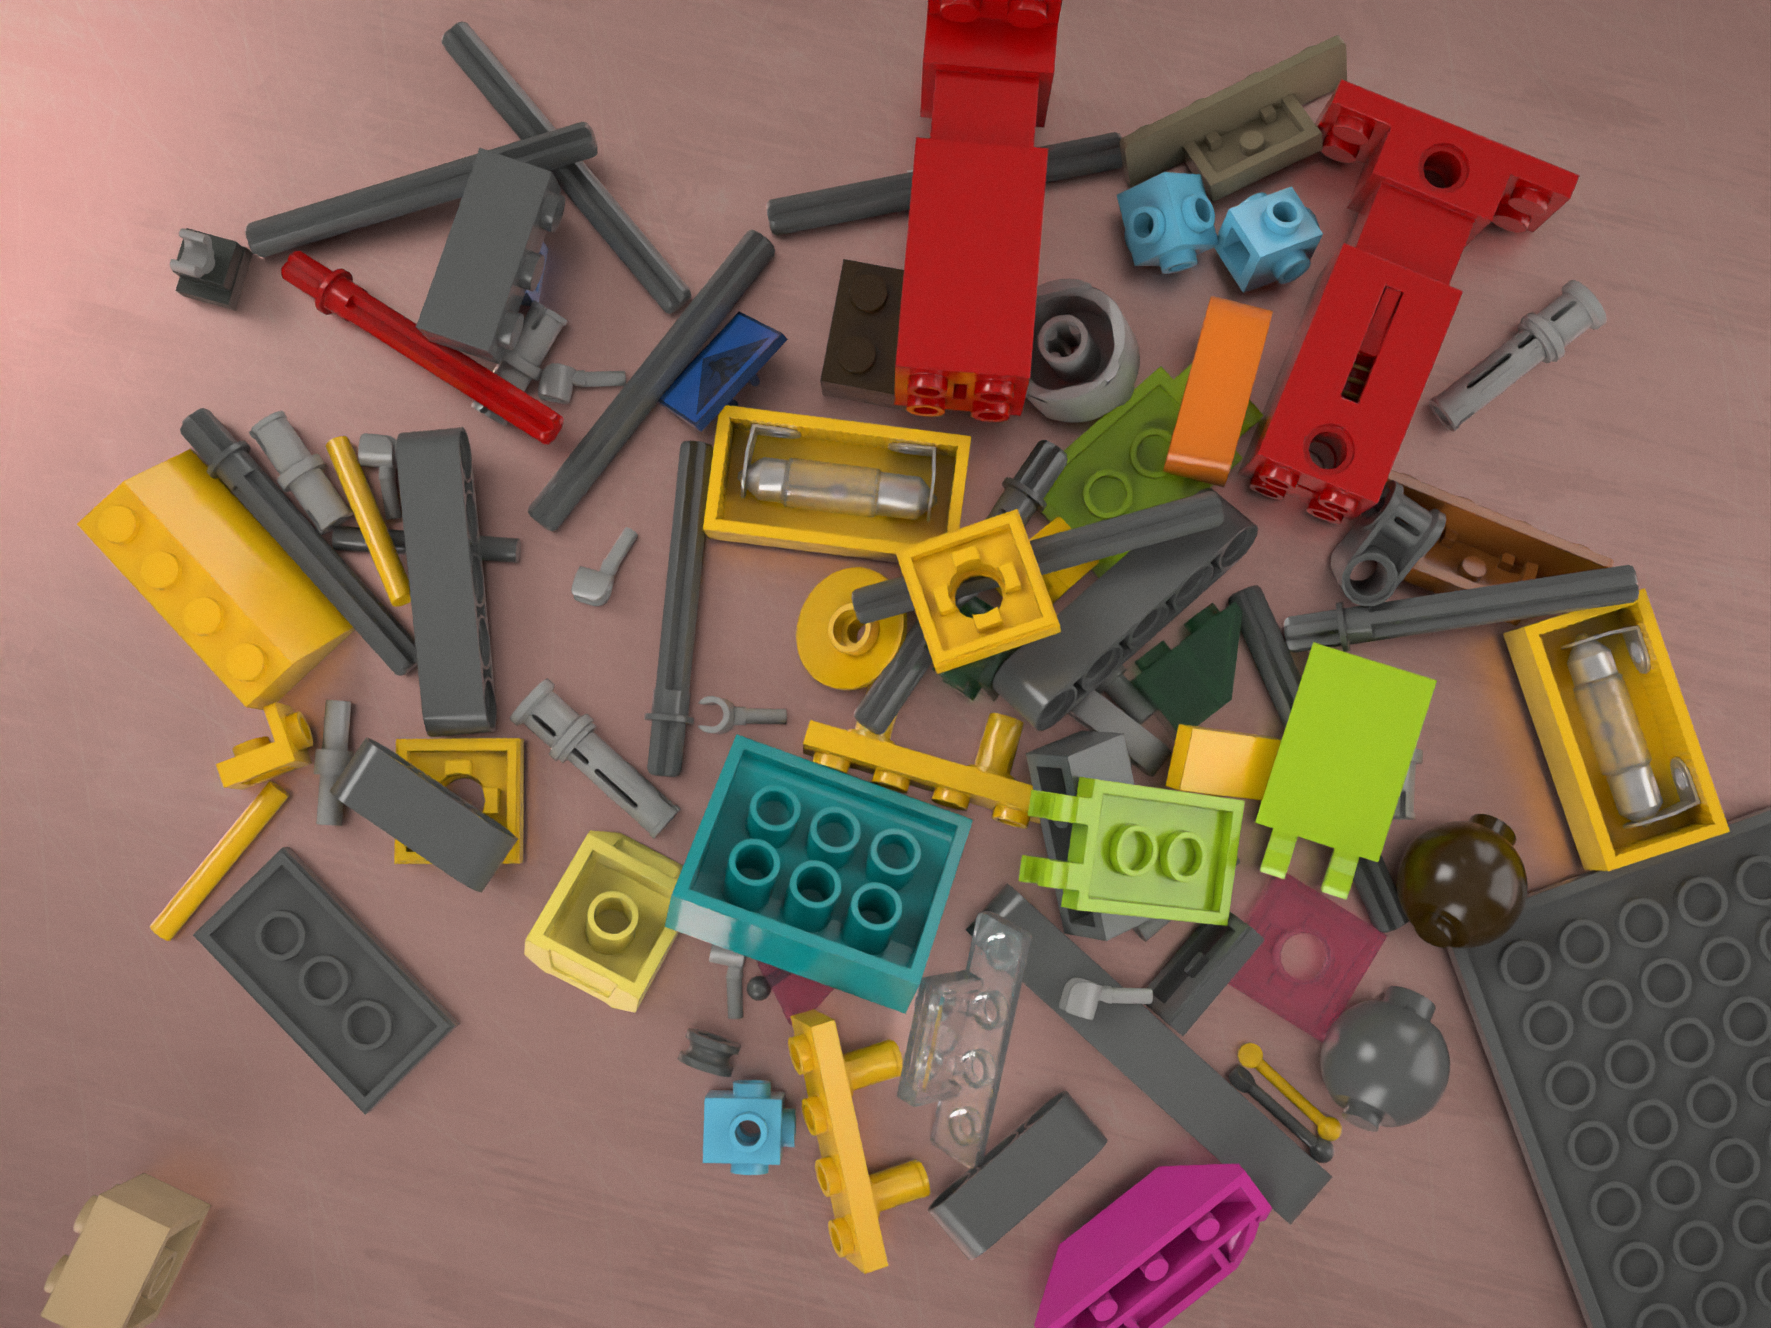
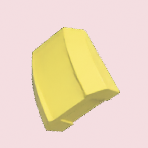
M590 830L525 940L524 955L545 973L560 978L607 1003L610 1007L636 1013L679 933L665 927L671 895L683 865L622 833Z

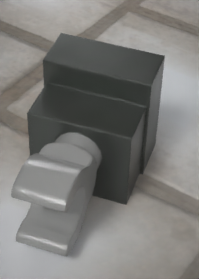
M189 228L180 229L179 236L183 240L177 260L171 259L170 261L172 271L179 276L175 291L184 297L236 311L253 253L236 241Z

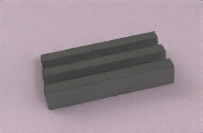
M1229 912L1228 926L1201 923L1147 988L1152 989L1153 1001L1151 1004L1145 1005L1179 1034L1184 1036L1265 939L1231 912Z

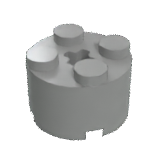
M1058 279L1037 286L1031 374L1026 394L1028 400L1045 417L1071 423L1097 419L1111 412L1116 407L1124 405L1134 392V383L1140 366V352L1137 339L1117 303L1104 292L1092 287L1090 283L1079 279ZM1078 346L1074 349V353L1071 354V348Z

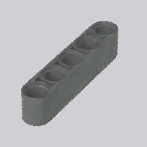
M463 427L402 432L397 437L396 457L425 729L430 737L493 732L496 727L497 717L472 455L468 435Z
M1205 488L1195 495L1214 490L1212 488ZM1217 493L1224 511V521L1220 526L1129 551L1057 615L1061 629L1060 633L1022 645L1002 664L993 679V689L1038 731H1044L1052 727L1233 567L1253 545L1258 534L1257 525Z

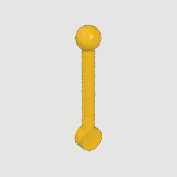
M1247 1042L1238 1048L1237 1059L1240 1064L1247 1068H1255L1317 1125L1318 1134L1322 1139L1331 1142L1340 1137L1342 1126L1339 1120L1331 1116L1325 1117L1263 1059V1052L1258 1045Z

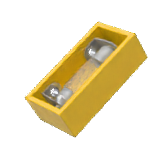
M726 405L718 414L703 530L709 539L899 563L895 550L960 529L971 436Z
M1645 588L1639 589L1638 600L1633 603L1567 612L1503 633L1584 870L1611 871L1730 832Z

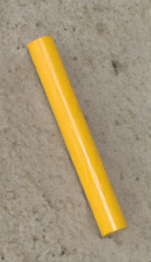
M347 436L335 437L329 440L325 447L390 602L394 607L406 605L411 602L408 576Z
M271 780L265 785L150 925V929L156 935L166 941L172 940L290 796L289 793Z

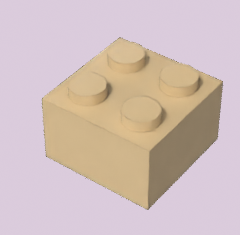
M146 1173L122 1184H116L113 1188L99 1194V1196H91L75 1221L73 1230L80 1235L70 1255H63L47 1278L44 1291L50 1293V1296L40 1316L64 1328H145L156 1320L211 1205Z

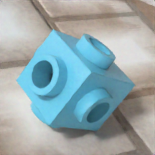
M1163 172L1116 195L1125 227V242L1132 254L1134 266H1160L1164 274L1175 273L1197 265L1196 255L1219 246L1214 226L1215 212L1210 200L1206 196L1201 174Z
M1291 186L1269 195L1264 192L1256 193L1245 199L1240 205L1230 208L1217 235L1219 246L1214 248L1241 291L1245 293L1278 281L1280 284L1289 283L1304 274L1311 265L1310 259L1323 233L1319 228L1315 214L1304 206Z
M736 1080L733 1081V1090H709L705 1096L703 1163L731 1164V1173L762 1175L769 1172V1165H780L783 1157V1147H795L796 1109L785 1108V1092L771 1091L770 1081ZM745 1120L755 1122L759 1126L760 1132H747L741 1122Z

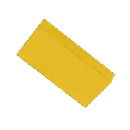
M1179 724L1165 786L1179 791L1262 800L1281 739L1271 736Z

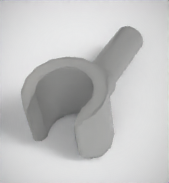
M552 363L542 370L538 396L545 401L569 404L573 386L584 388L625 386V371L585 372V370L576 371L572 367Z
M364 433L359 440V463L361 466L379 468V480L386 520L401 518L395 478H397L395 471L397 469V440L388 435Z
M625 527L613 548L603 560L600 571L583 566L579 567L571 589L576 601L592 606H602L608 602L618 566L638 537L635 531Z
M715 696L704 697L698 703L702 705L718 704L723 709V719L717 726L698 725V728L702 731L713 734L727 733L735 725L786 724L787 709L736 707L729 700Z
M712 944L709 962L728 966L726 975L728 1018L741 1019L743 1018L742 978L747 956Z
M1073 977L1064 986L1059 1008L1069 1014L1093 1020L1099 1001L1110 1004H1151L1153 992L1151 988L1112 987L1100 985L1083 978Z

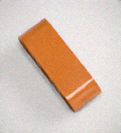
M1210 296L1163 472L1225 487L1273 311Z

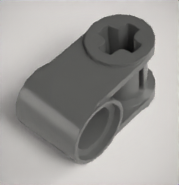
M1394 480L1386 482L1378 504L1362 513L1344 539L1336 546L1331 556V569L1344 594L1353 603L1360 606H1376L1389 599L1417 561L1434 546L1445 527V514L1437 509L1426 510L1404 495L1403 486ZM1397 517H1400L1401 519H1403V520H1404L1405 522H1407L1408 524L1404 523L1403 521H1401V520L1398 519ZM1366 560L1378 562L1375 572L1369 578L1364 580L1350 579L1353 568L1360 562Z

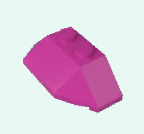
M1239 1163L1158 1166L1059 1244L1035 1319V1328H1162L1238 1268L1255 1239L1259 1223L1265 1221L1272 1210L1271 1205Z

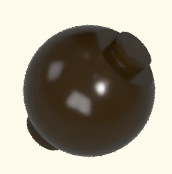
M1475 814L1470 817L1468 822L1452 821L1436 825L1420 834L1409 845L1398 868L1397 893L1404 914L1415 927L1418 936L1425 942L1440 948H1475L1499 939L1514 926L1525 906L1528 883L1524 864L1514 848L1516 835L1505 822L1491 815Z

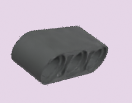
M368 737L362 742L330 789L331 794L349 808L460 883L477 892H483L518 840L512 832L395 752Z
M1063 1091L1045 1103L933 1201L927 1211L968 1260L975 1259L993 1246L1089 1163L1104 1148L1108 1139L1067 1091Z

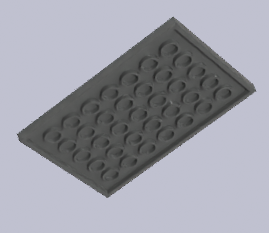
M1771 806L1727 822L1730 830L1728 833L1611 871L1592 870L1528 893L1520 917L1514 926L1499 939L1475 948L1446 947L1587 1328H1771Z

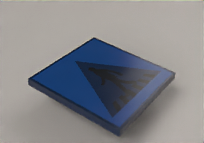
M739 311L680 373L658 402L702 432L726 405L739 406L738 402L733 398L747 383L755 387L760 384V379L756 373L788 339L783 333Z

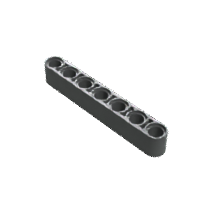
M1008 883L966 928V931L1222 1164L1239 1163L1271 1205L1272 1209L1290 1225L1330 1181L1332 1176L1142 1004H1110L1099 1001L1093 1020L1078 1017L1060 1009L1059 1002L1064 986L1073 977L1083 978L1100 985L1123 987Z

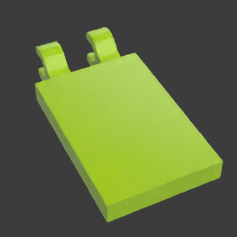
M1192 363L1174 379L1160 366L1134 389L1131 398L1124 405L1116 407L1111 412L1105 414L1064 450L1067 454V465L1043 498L1047 506L1043 512H1040L1049 523L1056 517H1060L1071 529L1190 497L1202 489L1213 486L1212 484L1163 472ZM1250 399L1239 438L1264 416ZM1235 451L1231 469L1243 459L1237 451ZM1129 551L1099 559V563L1091 571L1099 579Z
M1313 642L1255 823L1273 828L1260 872L1285 879L1298 837L1329 846L1334 849L1323 879L1321 892L1347 900L1359 857L1379 862L1437 680Z
M1079 777L1077 796L1031 790L1028 816L1073 823L1067 861L1022 855L1018 881L1035 883L1042 887L1063 889L1061 907L1073 910L1228 926L1245 801Z

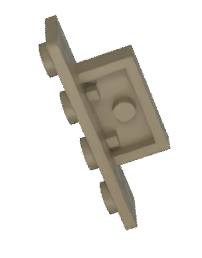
M1336 35L1317 45L1309 46L1286 60L1263 71L1255 72L1240 82L1206 98L1198 99L1189 106L1152 124L1144 125L1135 132L1121 138L1119 146L1125 181L1131 188L1185 162L1193 174H1201L1205 192L1211 201L1214 202L1323 150L1322 132L1302 105L1334 91L1341 79L1347 81L1345 42L1339 35Z

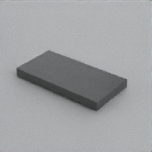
M282 847L193 934L207 951L365 1115L371 1112L460 1024L290 847Z

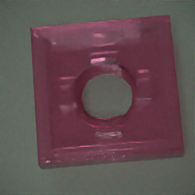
M1286 873L1285 879L1272 876L1245 920V923L1251 926L1265 940L1228 984L1323 1043L1330 1026L1342 1013L1388 935ZM1299 933H1308L1316 936L1326 950V957L1321 970L1311 979L1299 980L1291 977L1281 963V951L1284 943L1290 937Z

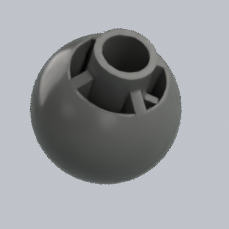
M1390 986L1386 991L1383 1001L1368 1000L1350 1007L1339 1015L1327 1031L1320 1055L1322 1078L1332 1099L1344 1109L1342 1117L1349 1123L1371 1132H1377L1380 1126L1399 1127L1407 1125L1428 1114L1443 1096L1450 1075V1056L1442 1033L1430 1022L1436 1006L1425 996L1407 988Z

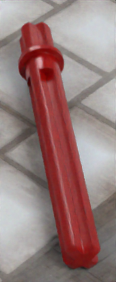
M302 251L292 252L287 262L282 266V278L313 297L318 311L325 315L334 313L345 321L354 323L539 442L547 445L551 444L563 428L564 419L556 411L462 352L429 341L416 328V323L371 296L364 288L354 283L352 274L347 270L340 268L332 271Z

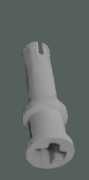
M1570 280L1561 289L1562 295L1538 314L1531 312L1521 318L1518 325V333L1476 364L1474 368L1438 396H1434L1429 400V406L1436 418L1448 430L1456 431L1460 427L1459 425L1495 397L1502 394L1509 386L1541 361L1545 363L1557 362L1565 354L1564 347L1587 329H1599L1606 323V313L1596 296L1586 286L1576 280Z
M548 678L542 681L512 713L510 720L516 726L525 724L551 748L549 755L555 761L560 760L564 763L569 760L610 799L648 831L649 835L654 839L681 808L674 805L632 765L593 732L596 729V725L593 724V718L588 714L580 716L553 692L555 686L553 682Z

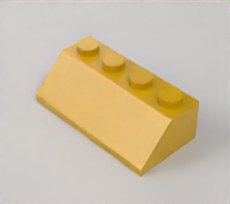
M188 449L124 480L82 518L77 525L246 708L264 710V706L278 702L355 629L220 478H211L207 473L208 465L194 450Z

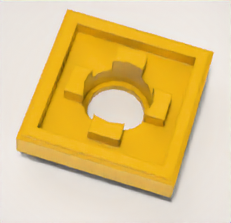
M1018 509L895 550L937 674L1061 632L1058 618ZM984 576L991 578L998 583L1002 590L1003 599L1000 608L996 607L984 614H972L973 618L963 615L956 606L955 600L960 585L971 577Z
M396 739V754L443 786L447 787L453 781L463 778L471 779L478 783L483 789L485 798L483 813L500 823L518 838L502 864L523 863L524 739ZM395 839L394 864H432Z

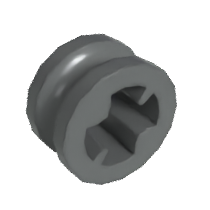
M688 1028L685 1037L689 1039L690 1046L687 1050L680 1051L678 1060L690 1067L710 1074L731 1077L734 1068L730 1066L729 1059L732 1055L739 1054L741 1045L707 1031Z

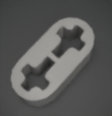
M1095 690L1068 713L1089 731L1124 733L1131 763L1151 777L1157 773L1172 753L1163 742Z

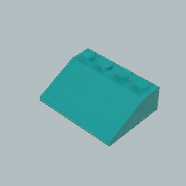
M736 734L672 892L665 927L906 1014L920 985L973 819Z

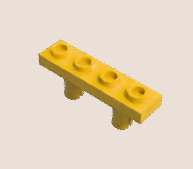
M873 684L868 686L866 694ZM990 713L975 763L967 766L895 745L890 739L897 715L881 735L869 731L858 721L856 722L855 729L848 730L813 720L809 722L803 741V754L812 756V762L848 774L849 768L873 774L871 783L899 793H907L909 785L933 792L931 799L933 802L951 809L967 811L969 803L993 810L991 817L993 820L1012 827L1027 829L1029 821L1040 824L1039 817L1028 816L1033 786L1016 781L1010 775L1024 722L999 713Z
M812 1009L791 1016L795 1036L788 1039L789 1053L797 1073L804 1075L808 1097L802 1099V1112L809 1132L813 1136H817L822 1158L815 1161V1171L822 1192L826 1197L831 1198L835 1219L829 1220L828 1229L832 1245L840 1258H846L860 1271L867 1274L888 1266L878 1220L880 1212L928 1197L930 1195V1184L924 1166L917 1159L868 1175L852 1101L853 1091L904 1075V1063L896 1042L887 1039L842 1054L835 1020Z

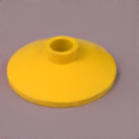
M850 567L838 570L819 582L805 600L797 622V649L805 669L823 685L838 690L850 691L873 684L904 643L907 634V612L866 624L860 623L856 617L852 603V592L857 588L889 580L884 575L863 567ZM863 625H865V632L862 638L858 641V631Z

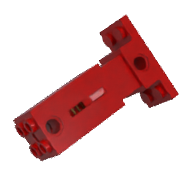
M928 0L920 117L932 118L930 138L916 137L895 365L894 405L907 406L906 410L911 414L934 417L945 414V409L971 411V417L986 422L1007 421L1010 415H1022L1031 374L1048 148L1034 147L1035 127L1044 128L1054 78L1058 23L1063 0Z
M1341 79L1315 124L1322 132L1323 150L1321 152L1325 156L1342 163L1358 161L1364 164L1346 207L1359 213L1347 244H1342L1316 280L1262 412L1264 416L1257 424L1237 473L1251 480L1249 488L1253 491L1277 500H1283L1287 494L1308 503L1306 511L1311 515L1336 524H1340L1343 518L1351 521L1378 504L1463 294L1462 290L1450 286V282L1464 248L1491 222L1512 232L1536 231L1571 199L1580 177L1578 174ZM1309 451L1321 457L1325 469L1314 464L1310 458Z

